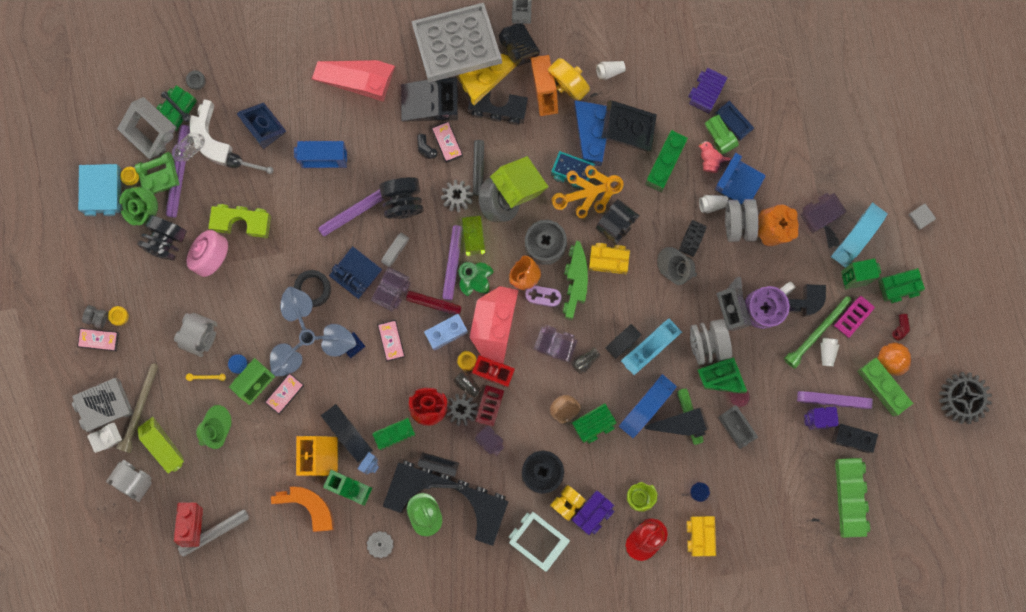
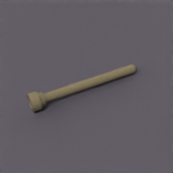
M156 363L151 364L124 439L122 438L121 442H118L116 449L128 453L132 452L133 442L131 440L158 369Z

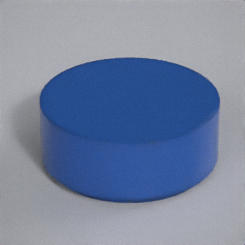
M240 354L233 355L228 361L229 369L235 374H241L248 365V360Z

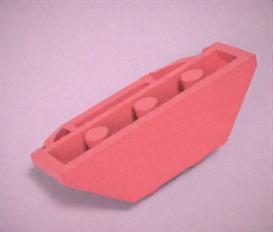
M499 286L477 300L469 338L481 356L504 364L519 290Z

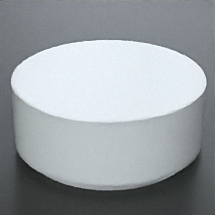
M788 282L780 290L787 296L796 287L792 282Z

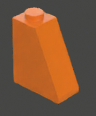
M549 55L531 58L532 75L540 116L558 114L556 84L554 76L548 72V68L551 66Z

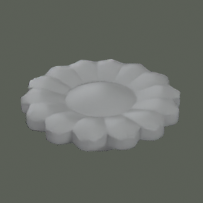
M374 532L367 541V550L375 558L387 557L394 547L391 536L387 535L386 532Z

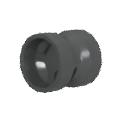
M88 305L84 311L82 322L88 325L94 324L95 327L102 329L106 324L108 311L103 309L97 310L96 307Z

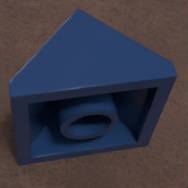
M264 102L237 113L240 120L263 150L286 133L284 127Z

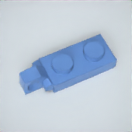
M368 452L357 469L366 475L372 472L375 473L379 468L377 466L378 458Z

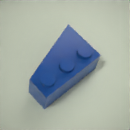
M575 100L574 110L582 160L601 167L606 139L602 138L607 106Z

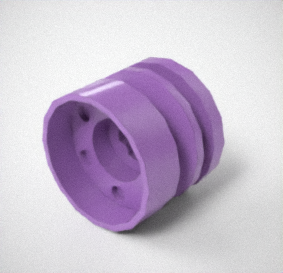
M767 286L759 288L750 293L744 300L752 326L755 328L765 329L777 326L789 314V300L785 293L777 287ZM764 305V307H767V311L761 310L760 306Z

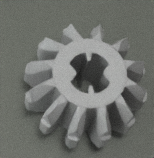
M454 180L453 186L449 182L446 183L449 189L442 188V192L445 195L441 196V200H446L443 203L444 207L450 205V211L457 207V212L461 211V206L465 210L468 209L466 203L472 204V200L469 197L473 196V192H468L471 189L470 185L464 187V181H461L460 185H458L457 180ZM456 192L457 194L461 193V198L458 200L457 198L453 199Z

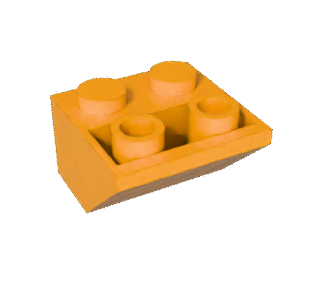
M296 436V476H328L331 470L338 472L337 437Z

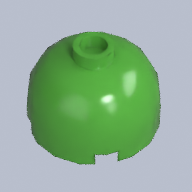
M134 187L125 190L121 194L119 200L123 208L121 214L129 224L134 226L146 224L150 215L156 216L158 202L153 192L149 189Z

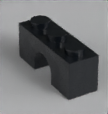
M491 91L475 105L471 103L470 97L468 114H471L472 117L482 118L484 116L496 122L506 120L512 125L524 124L528 97L509 94L507 104L502 107H496L490 102Z

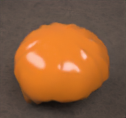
M524 255L511 269L509 282L520 290L531 289L540 280V267L531 257Z
M889 343L879 351L877 359L890 375L901 376L909 370L911 354L909 349L903 344Z

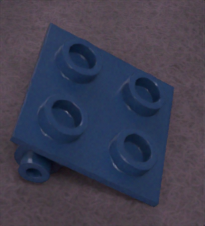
M352 246L339 264L334 265L329 276L359 299L382 269Z

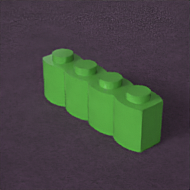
M862 458L836 459L840 535L842 538L867 537V532H870V523L866 521L869 505L868 501H865L864 493H867V483L863 481V474L866 473L865 462H862Z

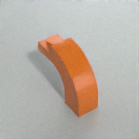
M290 487V495H288L287 491L276 492V496H271V504L299 503L305 506L312 517L313 532L334 530L331 509L327 502L316 492L303 487Z

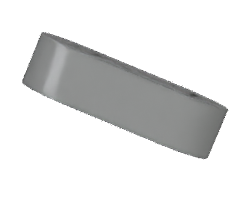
M401 232L385 253L381 262L390 267L406 246L409 237Z

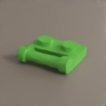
M170 152L164 153L162 157L146 163L140 162L135 165L141 186L149 189L153 194L180 185L174 160ZM166 164L165 169L147 174V170Z

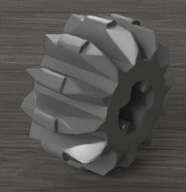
M465 393L462 395V399L459 398L458 394H455L457 401L449 398L453 405H447V409H452V411L446 412V416L454 415L450 419L451 423L457 418V426H460L461 420L467 426V418L472 422L474 421L470 414L477 415L478 413L475 410H471L477 407V403L470 405L473 397L466 401ZM459 405L467 407V411L464 410L465 414L461 415L460 412H456V409H459Z

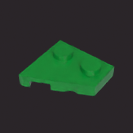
M734 357L698 369L697 371L704 389L747 393Z

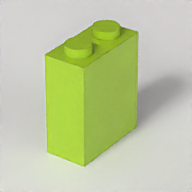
M528 156L501 166L490 176L511 208L538 197L548 188V185Z

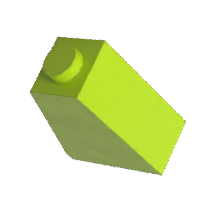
M151 417L137 428L139 440L168 474L182 467L184 462L183 456L154 417Z

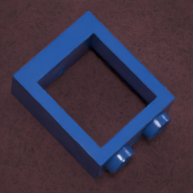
M297 141V147H294V158L301 168H347V148L344 141Z

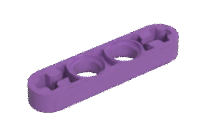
M798 391L797 402L860 409H872L873 399L804 391Z

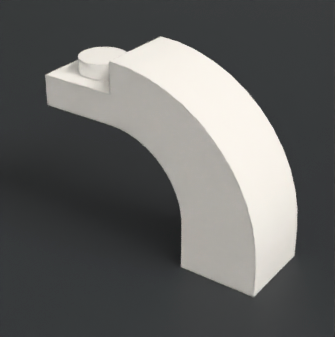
M204 99L203 104H200L198 108L199 117L191 115L190 133L192 140L207 159L227 167L228 158L233 148L210 137L209 123L214 110V104L212 101Z

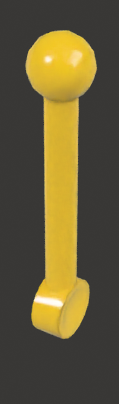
M189 373L186 375V380L219 379L224 381L226 375L223 373L220 375H193Z

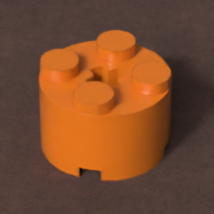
M776 205L761 210L758 215L757 237L760 236L761 242L766 246H776L796 239L799 228L797 211L786 205Z

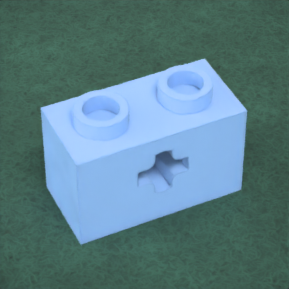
M456 314L424 331L435 351L467 334L468 331L459 314Z

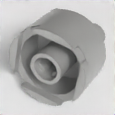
M186 313L182 320L183 325L180 331L175 334L174 341L177 342L178 348L203 357L202 353L204 351L208 352L214 342L217 332L213 330L214 326L217 327V322L196 313Z
M123 460L122 463L119 462L106 483L140 502L151 486L152 478L142 470L137 473L134 471L136 468L132 464Z

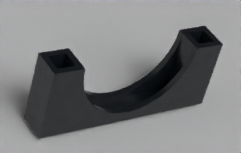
M405 460L403 464L398 462L382 507L402 513L409 500L418 492L426 489L424 487L425 482L450 485L463 483L465 485L463 491L455 490L462 493L469 500L475 511L477 519L475 540L491 546L494 545L509 501L505 500L506 496L498 493L492 496L487 494V489L477 486L475 490L469 488L470 483L461 480L455 483L450 481L451 477L440 473V476L432 474L433 470L426 468L416 469L414 468V463Z

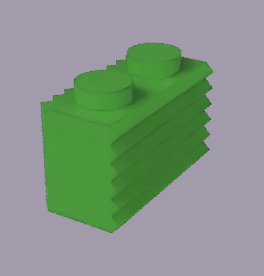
M254 358L243 372L234 379L229 388L248 405H251L254 399H257L259 393H262V390H265V387L275 378V375Z

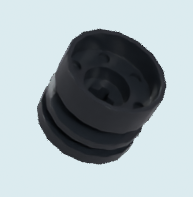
M418 178L392 179L379 185L381 198L390 200L382 204L383 209H387L384 211L385 218L405 219L424 212L423 205H419L422 203V198L413 197L420 193Z
M150 215L145 227L152 233L151 235L142 233L141 237L148 240V242L139 240L137 246L157 258L175 261L176 256L169 253V250L179 252V249L172 243L173 241L182 243L187 230L167 220Z

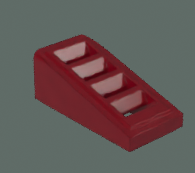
M486 385L475 422L494 427L505 390ZM488 391L499 394V397L489 396ZM486 399H489L497 402V404L493 405L486 403L485 401ZM484 406L495 409L494 413L483 410ZM486 414L493 417L492 420L481 417V415Z

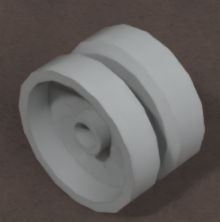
M745 199L742 207L738 200H727L725 226L728 242H738L742 235L745 241L757 240L758 210L755 199Z

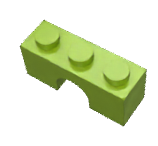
M218 204L217 207H211L208 229L214 230L217 233L231 234L232 225L236 221L243 220L247 222L246 233L249 236L268 238L271 215L266 213L267 210L256 208L255 211H249L247 207L236 206V209H232L228 205Z

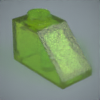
M481 216L462 218L466 256L484 254L485 246Z

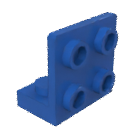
M735 153L714 190L731 200H738L740 205H742L745 199L754 198L766 176L741 162L742 156Z

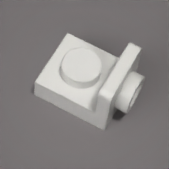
M115 423L108 424L101 430L88 435L95 453L109 449L122 440Z

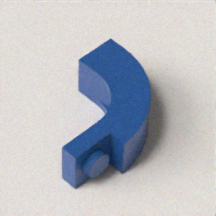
M662 374L621 422L619 427L634 438L677 386Z

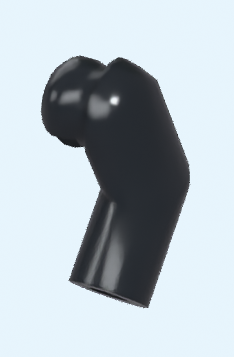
M426 134L417 135L418 152L426 159L436 158L437 150L427 145Z

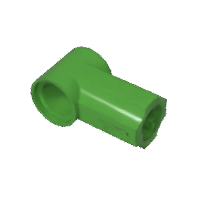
M719 115L705 122L704 125L714 139V145L721 155L739 146L735 135L731 131L729 132Z

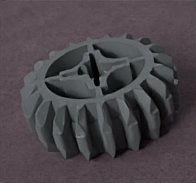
M961 372L959 377L954 374L952 379L947 378L946 383L948 385L943 384L941 386L945 391L939 392L940 396H944V399H940L939 403L944 402L945 406L941 407V410H948L945 416L952 415L951 420L956 421L958 419L959 424H963L964 421L967 424H971L972 420L978 422V417L984 418L985 414L983 412H989L990 410L986 405L992 404L991 401L987 400V398L992 397V394L986 393L990 387H983L985 380L978 382L979 376L975 375L972 378V373L970 372L966 376L964 372ZM960 384L957 396L951 397L955 386ZM967 384L973 386L976 389L977 394L972 393ZM962 396L973 397L971 399H968L967 401L963 399H957L961 398ZM975 400H979L977 408L971 413L972 403ZM953 403H958L964 413L958 411Z

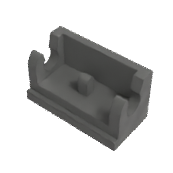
M737 405L718 417L739 449L758 438Z

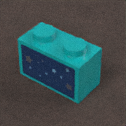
M559 151L551 171V176L558 182H569L567 180V173L575 171L579 177L589 181L590 178L585 174V169L587 166H595V164ZM593 169L589 170V171H588V174L591 175L592 172H593ZM576 175L570 176V180H574L576 178ZM571 184L576 189L581 190L583 188L577 184Z

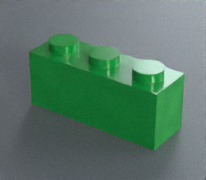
M673 130L670 131L645 182L646 186L662 193L688 140L687 137Z
M875 258L851 263L841 271L845 290L869 285L880 277L881 267L879 263H876Z

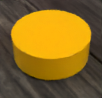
M120 306L113 307L108 313L109 321L116 326L124 325L129 318L127 310Z
M470 351L462 352L457 359L459 367L464 371L472 370L477 361L476 356Z

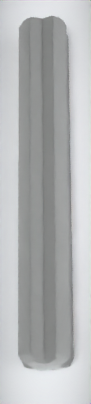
M242 510L202 533L199 547L179 546V553L184 557L249 519L247 511Z

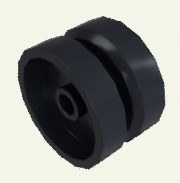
M544 450L529 455L524 461L521 471L523 482L527 488L539 494L551 493L557 489L562 483L565 473L560 458L554 453ZM540 469L546 470L545 476L539 475Z

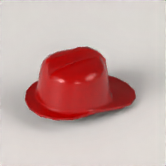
M651 518L643 521L626 540V551L629 556L638 561L651 558L667 541L668 532L666 526L658 519Z

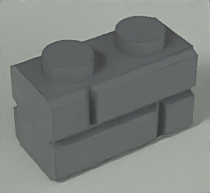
M733 287L716 293L728 331H736L752 325L745 301L742 299L741 288Z

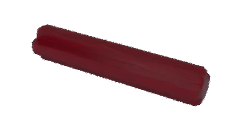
M408 291L406 300L449 314L460 315L462 310L460 305L417 292Z

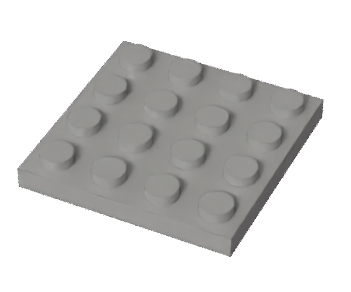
M484 3L411 21L428 82L502 64V58Z

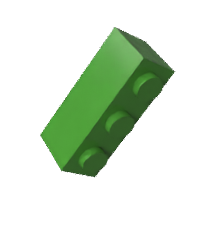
M877 358L870 360L857 371L893 417L898 416L913 404Z

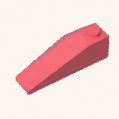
M377 60L318 61L312 80L384 102L395 66Z

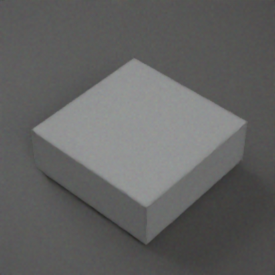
M923 204L909 214V217L919 230L936 219L926 204Z

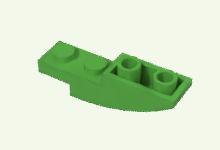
M576 241L575 246L571 245L569 256L572 257L571 264H566L564 275H568L567 281L574 282V284H569L567 295H570L569 303L565 302L562 312L566 314L565 319L573 320L577 302L584 304L587 294V263L579 241Z

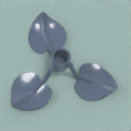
M291 286L282 295L280 309L287 321L291 322L299 319L302 328L299 334L300 343L293 349L286 343L278 344L272 349L270 366L271 373L275 376H285L295 372L301 366L303 359L302 355L296 352V350L302 345H311L314 340L323 339L321 347L329 356H340L356 346L352 334L341 325H327L323 331L324 336H315L311 329H306L302 317H306L311 313L313 307L312 300L305 292Z

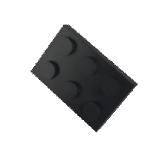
M613 100L607 101L602 138L646 152L651 151L657 114Z

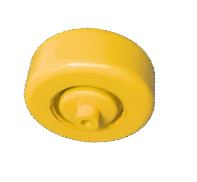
M558 58L548 68V72L554 76V80L558 84L556 89L560 93L565 91L571 98L580 101L590 91L589 84L580 75L583 71L578 66L573 68L567 61Z

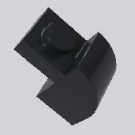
M805 285L803 287V299H788L790 312L800 313L803 310V317H809L817 313L825 304L826 285Z

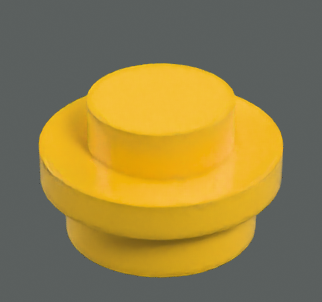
M126 167L120 174L121 181L128 186L135 185L140 179L134 167Z

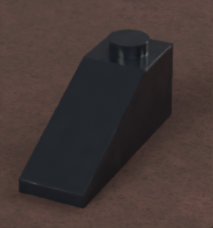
M700 407L645 425V429L686 436L694 435L697 438L706 435L705 431L709 430V426L703 409Z

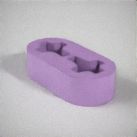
M533 286V288L526 290V299L532 304L556 307L561 302V294L555 289ZM533 290H537V294L543 296L532 300V297L528 294L532 293ZM554 293L558 300L550 303V299L544 298V296H551Z

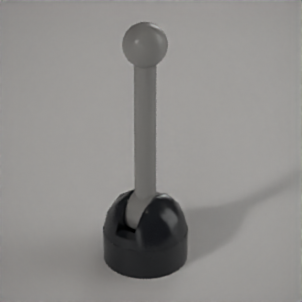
M232 152L229 155L227 167L236 169L244 165L266 171L268 174L273 173L272 167L266 168L243 162L240 155Z

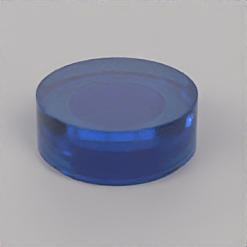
M698 482L690 488V496L697 502L707 500L710 495V489L705 483Z

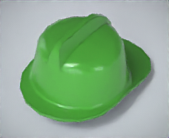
M214 405L207 411L204 420L198 425L196 430L199 445H205L212 449H219L223 446L231 427V416L225 407Z
M426 493L413 496L407 505V513L413 529L421 536L435 534L441 528L443 522L437 502L431 495Z

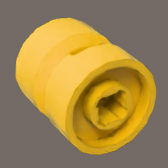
M567 484L560 492L561 497H556L550 506L567 521H570L575 515V509H580L586 500ZM566 501L570 503L567 507L564 506Z

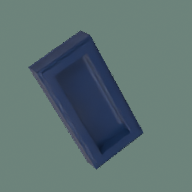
M730 100L715 112V115L720 116L725 126L739 141L754 130V127Z

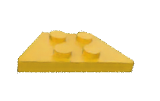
M500 54L502 64L456 75L459 82L462 83L464 91L468 92L473 105L479 102L516 67V64L510 60L509 55Z

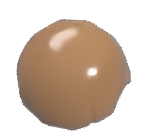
M562 395L551 404L550 414L554 420L564 424L577 416L581 406L574 397Z

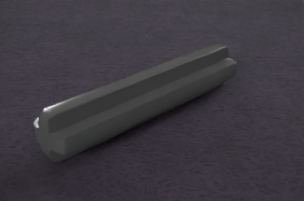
M483 140L474 141L473 195L479 196L484 178Z

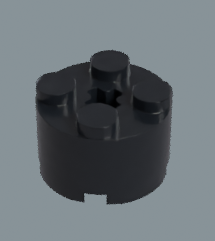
M619 199L611 205L610 210L603 215L596 226V230L615 245L621 241L623 236L625 237L631 230L630 226L640 216Z

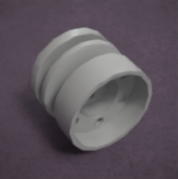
M724 319L710 321V330L708 331L704 323L699 325L700 332L696 324L690 326V344L699 365L705 363V357L708 363L712 362V353H715L719 361L732 358L731 340Z

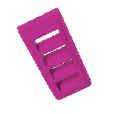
M859 296L836 322L834 327L847 338H850L875 307L865 298ZM860 304L861 306H863L866 309V312L863 311L857 305ZM853 309L861 315V318L852 312ZM849 315L852 319H854L856 321V324L851 322L847 318V316ZM844 321L851 327V330L847 329L841 323Z

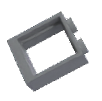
M143 97L131 103L117 129L146 157L151 159L155 156L160 157L166 151L165 146L173 139L176 127ZM141 116L159 132L154 143L135 127Z

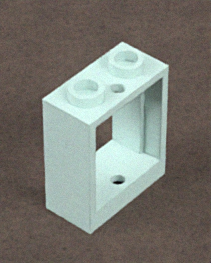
M527 512L520 521L523 523L519 530L515 528L510 534L509 538L511 541L509 543L547 572L570 540L534 512L531 515ZM533 519L560 539L543 563L516 542Z

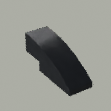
M337 404L320 415L357 462L365 458L368 452L371 453L373 451Z

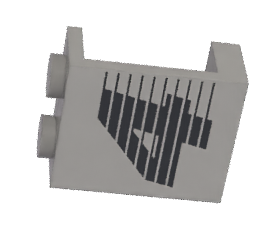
M113 378L72 396L74 400L72 406L76 413L79 412L81 417L79 420L80 426L86 432L92 433L94 429L121 417L133 415L131 405L118 378Z

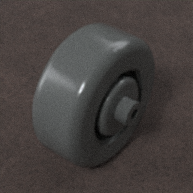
M491 178L486 179L481 185L479 205L483 215L489 221L495 223L507 222L517 215L520 205L511 208Z

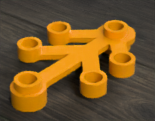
M590 165L585 169L587 177L595 178L603 184L594 185L579 177L577 172L570 171L567 173V180L571 184H577L585 189L566 195L556 193L551 201L554 208L562 210L566 208L568 202L586 197L582 206H578L575 210L579 218H585L598 193L605 192L601 200L594 203L595 211L603 213L611 196L623 189V180L617 175L607 177ZM593 169L594 173L588 174V171ZM571 175H576L574 180H570ZM616 181L617 184L614 187H612L611 183ZM557 198H562L561 202H556ZM599 204L603 205L601 209H597ZM580 210H585L583 214H578Z

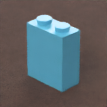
M79 165L78 210L85 216H96V213H104L105 216H115V213H121L119 200L121 197L120 174L122 168L119 165Z

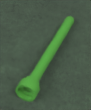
M848 296L845 297L795 352L787 354L784 358L785 362L796 369L801 363V356L845 310L852 299Z

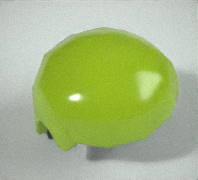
M640 482L630 487L626 500L633 510L645 512L655 505L658 493L653 485Z

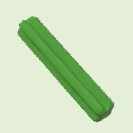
M681 389L677 391L683 413L694 410L688 390ZM691 435L694 445L704 442L702 436L695 438L694 435Z

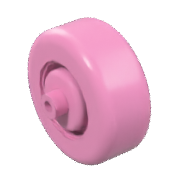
M207 230L201 233L188 251L187 267L202 277L213 274L221 266L227 255V239L214 230Z

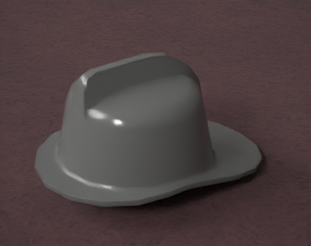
M666 247L659 253L657 259L659 271L674 284L683 285L692 277L697 276L694 261L673 247Z

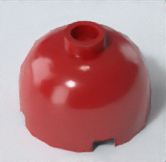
M418 389L412 397H409V413L418 424L433 426L441 422L445 417L447 398L444 393H438L437 389Z

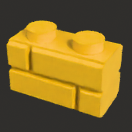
M596 243L595 246L591 247L589 270L627 275L630 250H627L626 246L615 245L614 248L607 247V244Z
M715 516L690 517V521L686 522L687 533H690V540H687V552H691V556H716Z

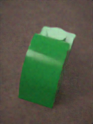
M333 470L330 471L323 488L365 506L373 489Z

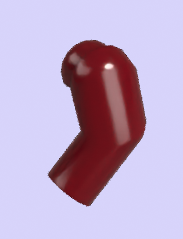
M908 314L898 315L900 325L892 332V337L897 341L904 339L910 332Z

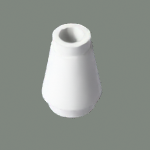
M623 61L600 62V64L596 65L597 76L599 79L607 80L625 72V64Z
M704 195L699 199L701 212L708 214L725 208L728 197Z
M823 338L822 343H820L822 365L834 366L839 349L838 339Z

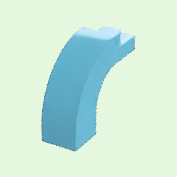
M872 202L831 257L845 268L849 266L876 233L888 213Z
M670 318L667 319L639 346L624 357L621 362L627 370L635 375L678 337L682 331Z

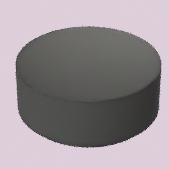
M194 70L186 76V83L192 90H200L205 86L206 79L200 71Z

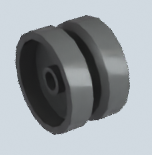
M540 220L533 223L527 230L525 251L536 263L551 265L558 262L564 255L567 236L564 229L557 222ZM546 240L549 242V245L547 246L546 243L542 245V242Z

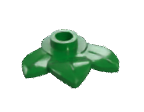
M471 262L461 264L458 270L461 278L459 284L461 291L466 296H469L473 290L479 293H488L489 282L487 277L493 274V269L482 262L475 265ZM467 268L471 269L470 275H466L465 270Z

